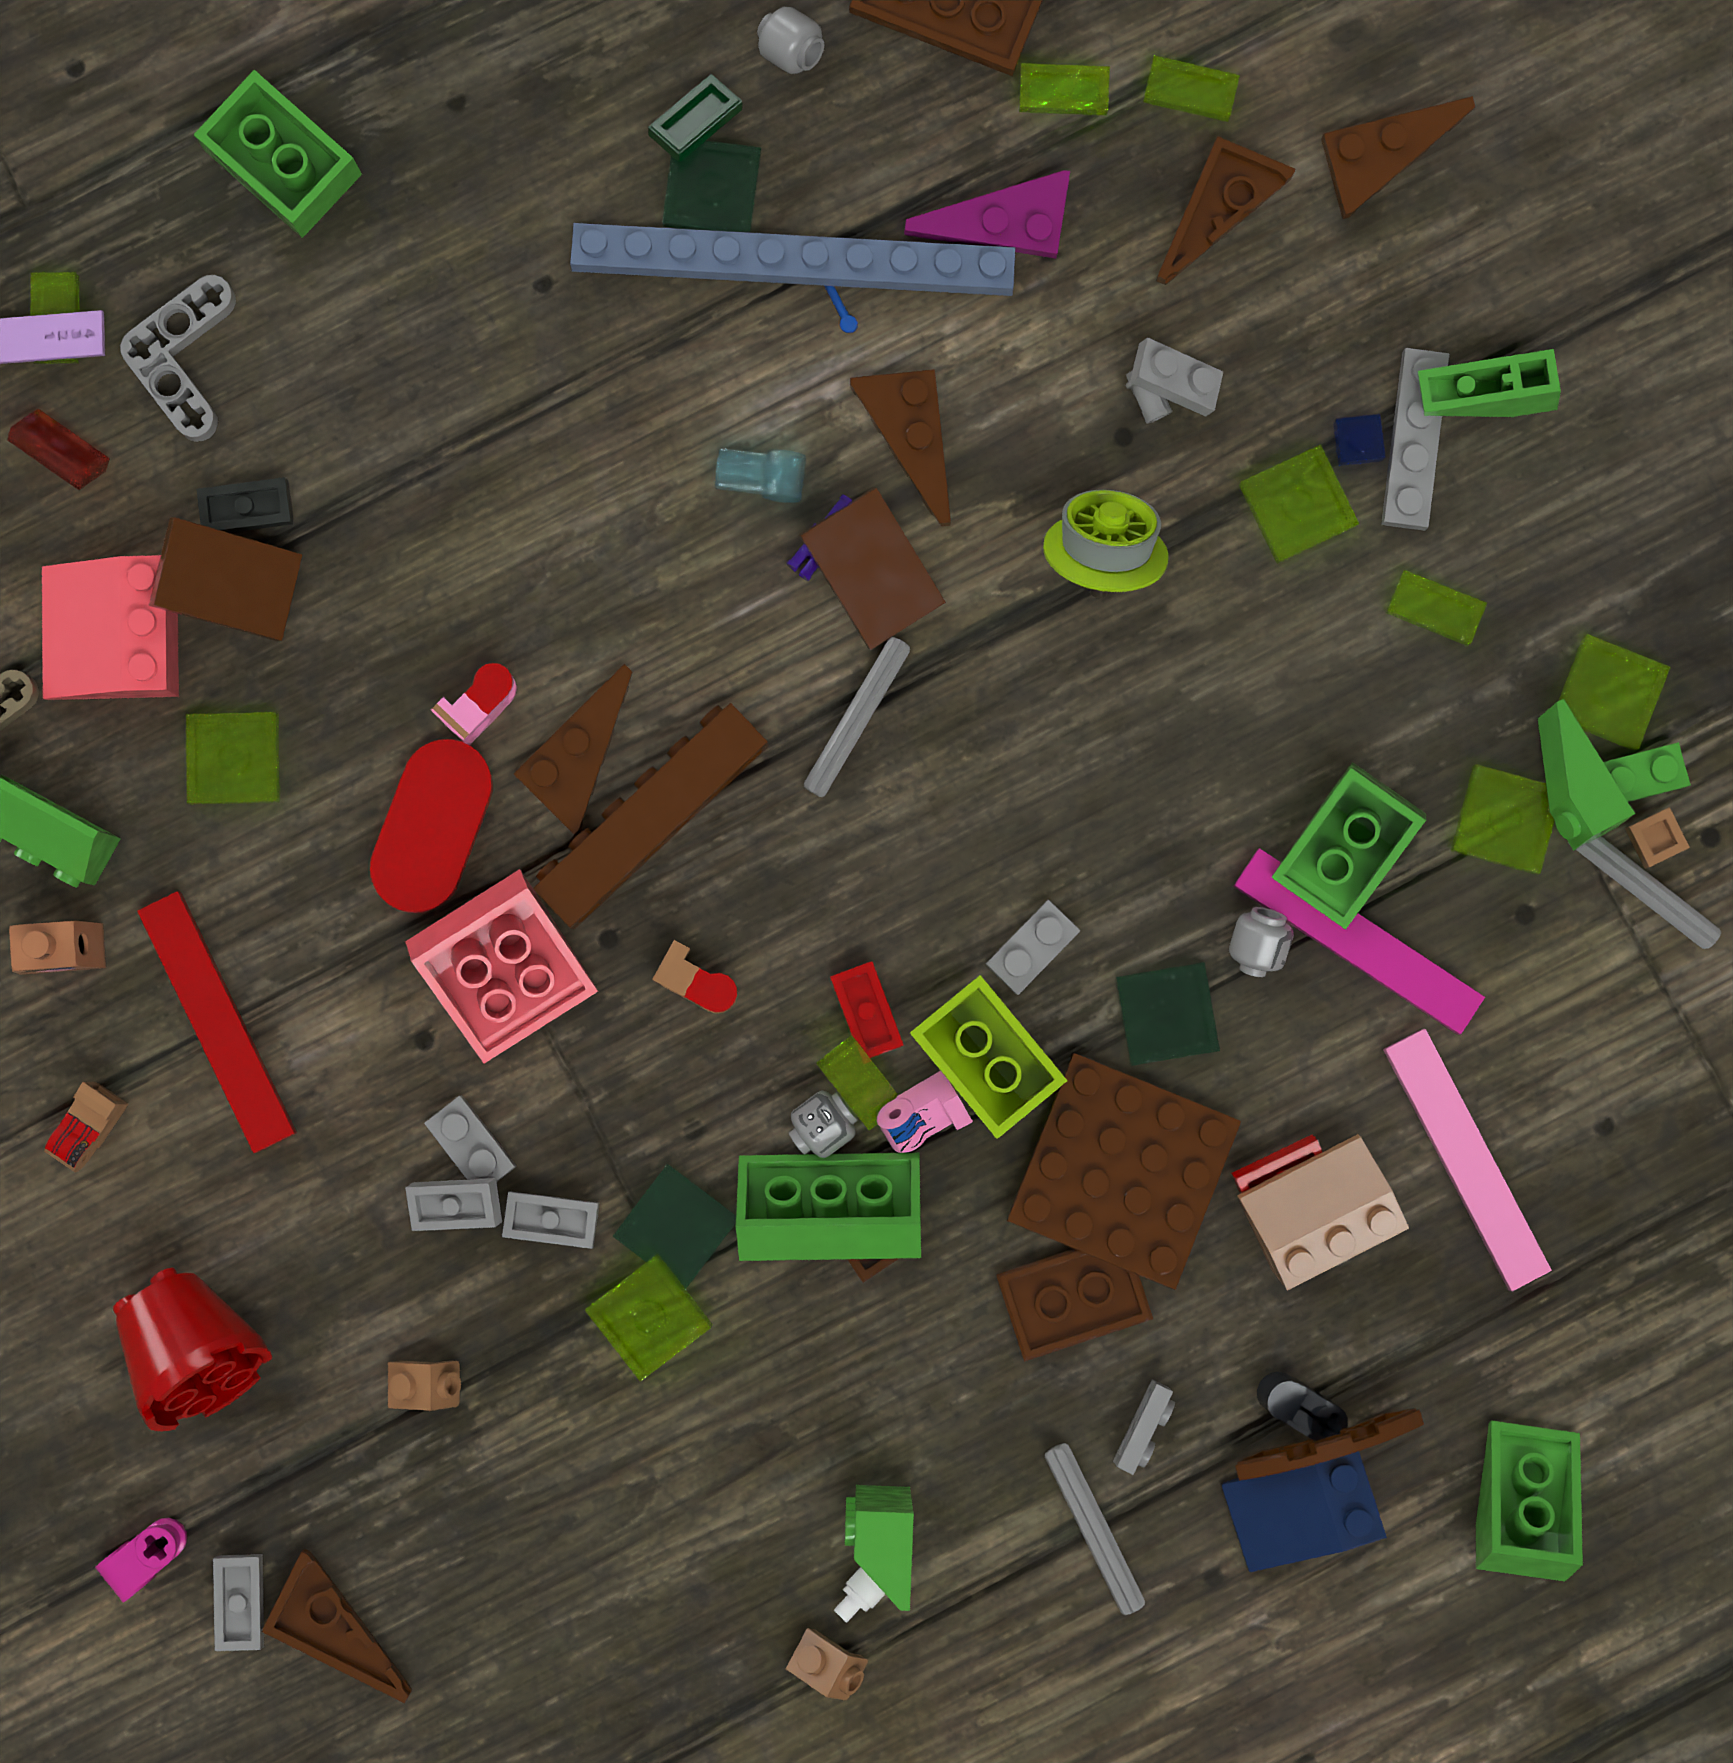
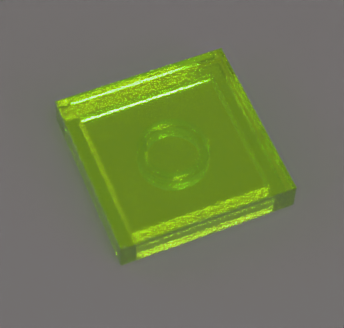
M1321 444L1245 479L1239 484L1277 564L1359 525Z
M1586 634L1583 636L1559 701L1562 699L1566 701L1584 731L1636 751L1641 745L1670 666Z
M276 712L186 714L187 804L280 802L279 714Z
M1474 765L1451 851L1539 875L1554 824V818L1549 809L1546 783L1482 765Z
M658 1253L585 1309L586 1313L640 1382L713 1326Z

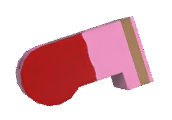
M497 663L485 664L476 672L473 685L453 705L443 697L431 711L465 744L471 745L512 702L517 691L516 681L503 665Z

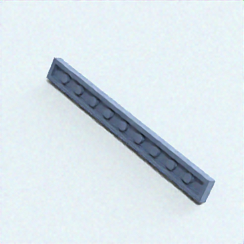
M574 223L570 265L572 272L1012 296L1015 247Z

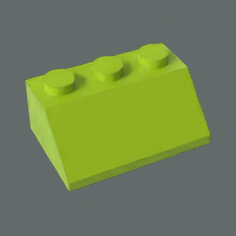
M981 975L910 1032L912 1037L996 1139L1067 1082V1079Z

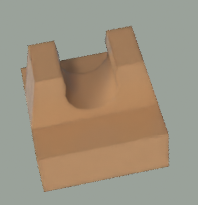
M1670 807L1625 828L1644 868H1649L1690 848Z

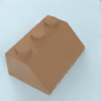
M1358 1134L1237 1195L1271 1270L1287 1291L1409 1229L1391 1187Z

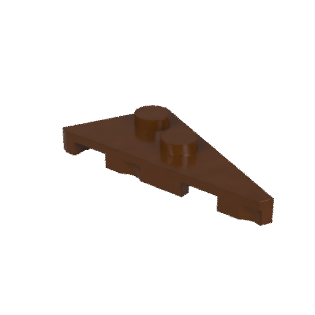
M1473 96L1324 133L1321 141L1342 218L1351 217L1361 205L1375 193L1380 192L1396 175L1408 168L1445 133L1450 132L1476 107Z
M1217 136L1156 281L1167 285L1292 179L1296 169Z
M935 369L850 378L851 390L854 395H857L870 415L872 423L888 443V447L899 465L917 488L930 513L935 516L941 526H950L951 518Z
M625 664L514 773L575 836L581 831L583 826L582 822L591 795L594 793L600 768L604 763L622 703H624L629 689V682L633 672Z
M307 1549L301 1551L261 1632L405 1704L412 1691L410 1685L311 1551Z

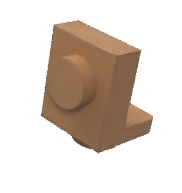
M414 1361L388 1362V1408L432 1411L457 1407L459 1405L461 1380L460 1364L458 1361L436 1363Z
M807 1628L786 1670L825 1697L847 1700L862 1684L864 1678L863 1671L868 1660L861 1655L849 1653L817 1630Z

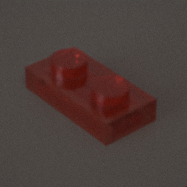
M36 409L11 426L7 441L78 490H81L106 472L110 460L106 455L40 409Z

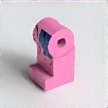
M941 1071L898 1095L896 1099L882 1107L877 1116V1123L891 1147L900 1153L917 1149L924 1143L926 1138L951 1124H954L955 1128L959 1130L973 1122L951 1083Z

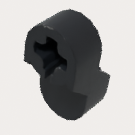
M1272 1372L1266 1375L1258 1385L1257 1399L1260 1405L1277 1419L1289 1424L1315 1441L1341 1434L1340 1430L1348 1426V1417L1344 1410L1328 1397L1286 1373Z

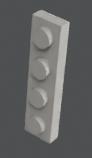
M1405 348L1402 352L1381 525L1423 531L1429 527L1442 416H1424L1418 371L1448 366L1449 353Z

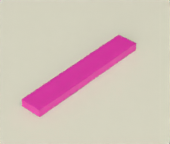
M1260 848L1257 849L1233 887L1263 907L1282 913L1287 917V923L1457 1035L1462 1034L1485 999L1483 995L1360 914L1355 916L1345 930L1271 878L1281 862Z

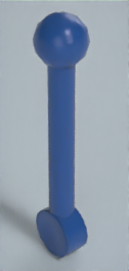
M824 286L841 318V329L846 333H853L858 328L857 320L848 314L835 287Z

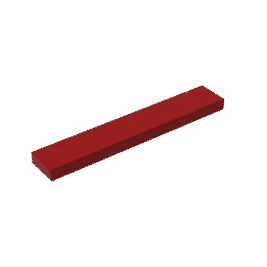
M179 891L174 892L138 910L137 912L253 1154L297 1134L182 893Z

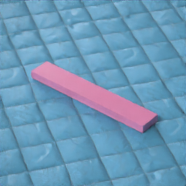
M1421 1029L1384 1048L1383 1051L1508 1290L1514 1291L1552 1271L1426 1029Z

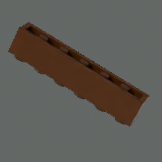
M729 703L724 709L717 705L709 711L699 722L703 729L691 740L684 736L676 742L667 752L671 759L659 770L652 766L643 773L634 783L638 790L626 801L621 797L616 799L601 814L605 821L593 832L586 828L571 841L568 846L572 852L560 863L553 859L538 872L536 878L540 882L533 889L571 929L575 930L769 747L768 741L732 703Z

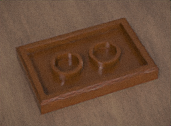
M875 487L799 535L867 648L870 650L946 603L878 489Z
M172 517L169 519L149 606L271 640L282 641L302 554Z
M1070 1249L996 1274L1024 1362L1153 1319L1139 1275L1076 1249Z

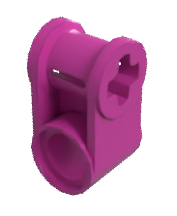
M161 1518L152 1523L131 1541H126L95 1566V1568L124 1603L157 1576L156 1573L183 1551L187 1542V1532L179 1521L172 1518ZM163 1536L167 1539L168 1544L159 1549L154 1542Z

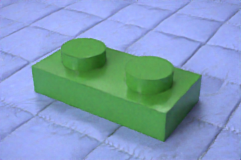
M1679 742L1603 762L1628 802L1691 786Z

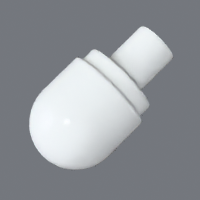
M859 1568L846 1582L847 1586L843 1591L848 1595L839 1603L834 1611L847 1623L860 1608L865 1612L870 1607L873 1609L885 1596V1593L862 1568Z

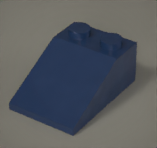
M1359 1451L1283 1473L1239 1481V1478L1220 1483L1249 1572L1340 1553L1387 1538Z

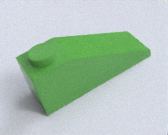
M1554 349L1418 371L1424 416L1516 417L1558 409L1561 389Z
M1562 699L1556 702L1538 718L1550 813L1555 820L1558 832L1563 838L1567 839L1574 851L1616 829L1635 813L1566 701Z

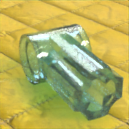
M719 449L715 488L762 494L763 498L777 502H800L802 499L806 456L787 450L767 451V454Z

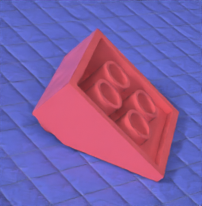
M161 555L119 556L42 566L44 700L179 697L178 614L149 606Z
M520 869L405 941L411 962L484 1064L598 992L548 910Z

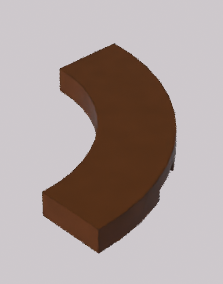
M1416 1408L1386 1412L1340 1430L1341 1434L1329 1436L1316 1442L1313 1439L1260 1450L1237 1462L1238 1464L1235 1465L1239 1481L1283 1473L1336 1459L1408 1433L1424 1425L1420 1409L1416 1410Z

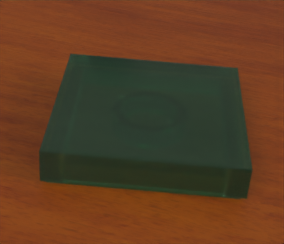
M705 141L680 163L671 156L662 219L663 227L751 233L762 153L761 147Z
M1205 962L1115 977L1130 1066L1220 1051Z
M667 1164L613 1237L685 1291L735 1225L736 1214L670 1164Z

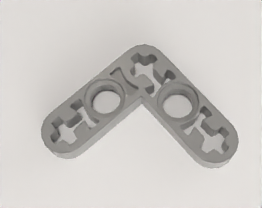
M206 275L198 279L131 329L123 337L120 344L123 359L173 425L187 439L195 442L209 439L215 433L218 426V418L214 409L173 356L233 311L236 304L235 293L228 282L216 275ZM213 288L216 292L224 289L219 295L222 300L220 305L215 307L211 302L206 303L208 301L206 292L209 289ZM191 301H193L198 308L202 306L199 310L205 317L201 320H199L197 314L187 305ZM175 313H185L190 318L189 328L181 335L170 334L167 330V321ZM155 328H158L159 333L169 342L165 347L159 340L154 342L158 339L151 332ZM142 341L145 345L154 342L148 348L151 354L149 358L144 360L139 355L135 356L137 354L135 345L138 342ZM166 374L178 375L181 380L179 391L172 396L160 395L158 391V382ZM187 401L196 413L202 414L206 412L201 418L204 425L200 429L193 425L186 428L190 418L179 405Z

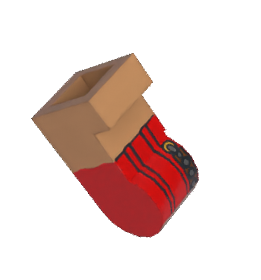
M674 940L654 975L653 982L709 1012L718 1014L730 1010L737 999V987L734 981L725 974H710L686 961L691 951L690 948Z
M82 1082L73 1096L75 1101L62 1122L50 1136L44 1152L75 1173L81 1170L90 1160L96 1149L100 1148L129 1105L97 1082Z

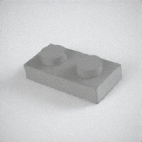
M1146 338L1139 343L1130 383L1203 416H1207L1215 411L1223 371L1157 341Z
M1047 900L985 965L1016 995H1019L1080 930L1054 904Z
M462 1095L458 1096L424 1123L467 1180L496 1178L497 1182L517 1167Z
M496 1178L412 1182L405 1187L412 1231L492 1228L502 1223Z
M509 1191L502 1237L592 1249L594 1248L600 1203Z
M1152 1379L1113 1460L1118 1468L1134 1475L1138 1465L1143 1468L1147 1465L1155 1448V1443L1150 1441L1158 1424L1163 1427L1166 1425L1175 1406V1402L1170 1400L1173 1391L1169 1387Z
M263 1554L216 1556L213 1558L215 1651L261 1650L264 1647V1633L261 1632L264 1627Z

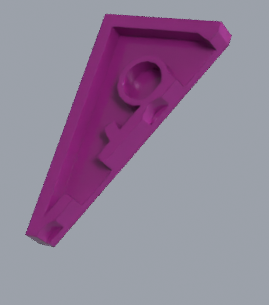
M1070 171L1056 172L906 219L904 235L965 245L1015 247L1016 253L1056 259Z

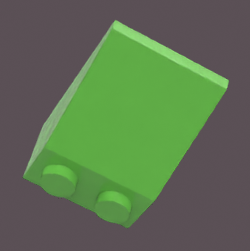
M1352 762L1271 878L1346 930L1425 823L1426 813Z
M1491 1421L1488 1426L1476 1519V1569L1566 1581L1583 1565L1580 1433Z

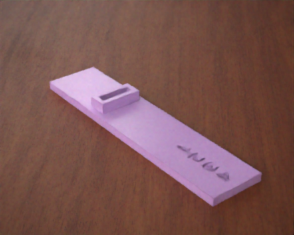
M102 310L0 318V364L105 356L104 312Z

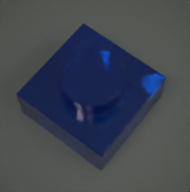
M1380 414L1338 418L1333 422L1339 466L1379 462L1386 458Z

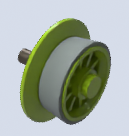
M1091 490L1077 494L1069 499L1064 505L1062 520L1055 523L1048 530L1043 544L1044 555L1050 566L1067 580L1090 588V594L1095 598H1105L1108 592L1133 591L1155 583L1165 573L1169 559L1167 547L1158 536L1161 529V520L1156 510L1147 502L1134 495L1115 490Z

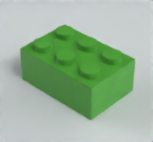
M255 70L194 133L195 138L209 156L301 238L314 227L362 175L354 158Z

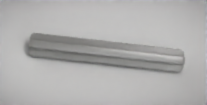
M895 637L888 639L805 780L804 787L809 792L819 797H824L908 656L910 647L905 642Z
M1599 837L1576 849L1702 949H1709L1719 939L1721 930L1603 837Z
M1063 1443L1052 1447L1045 1453V1459L1120 1612L1123 1615H1128L1138 1611L1145 1605V1600L1069 1445Z

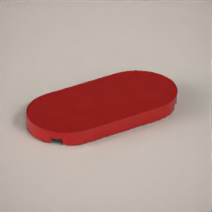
M452 739L436 740L419 748L405 766L370 862V875L374 888L386 903L398 910L408 913L430 911L448 901L458 888L493 793V780L489 766L481 754L470 745Z

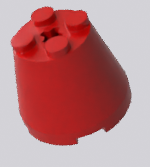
M173 1267L158 1272L151 1278L150 1286L137 1294L128 1295L120 1299L113 1306V1311L117 1316L116 1325L137 1409L147 1427L153 1431L175 1430L179 1425L177 1421L179 1419L193 1417L200 1413L206 1418L218 1412L255 1385L260 1379L257 1369L262 1363L264 1364L272 1360L271 1352L262 1337L198 1275L194 1273L178 1274Z

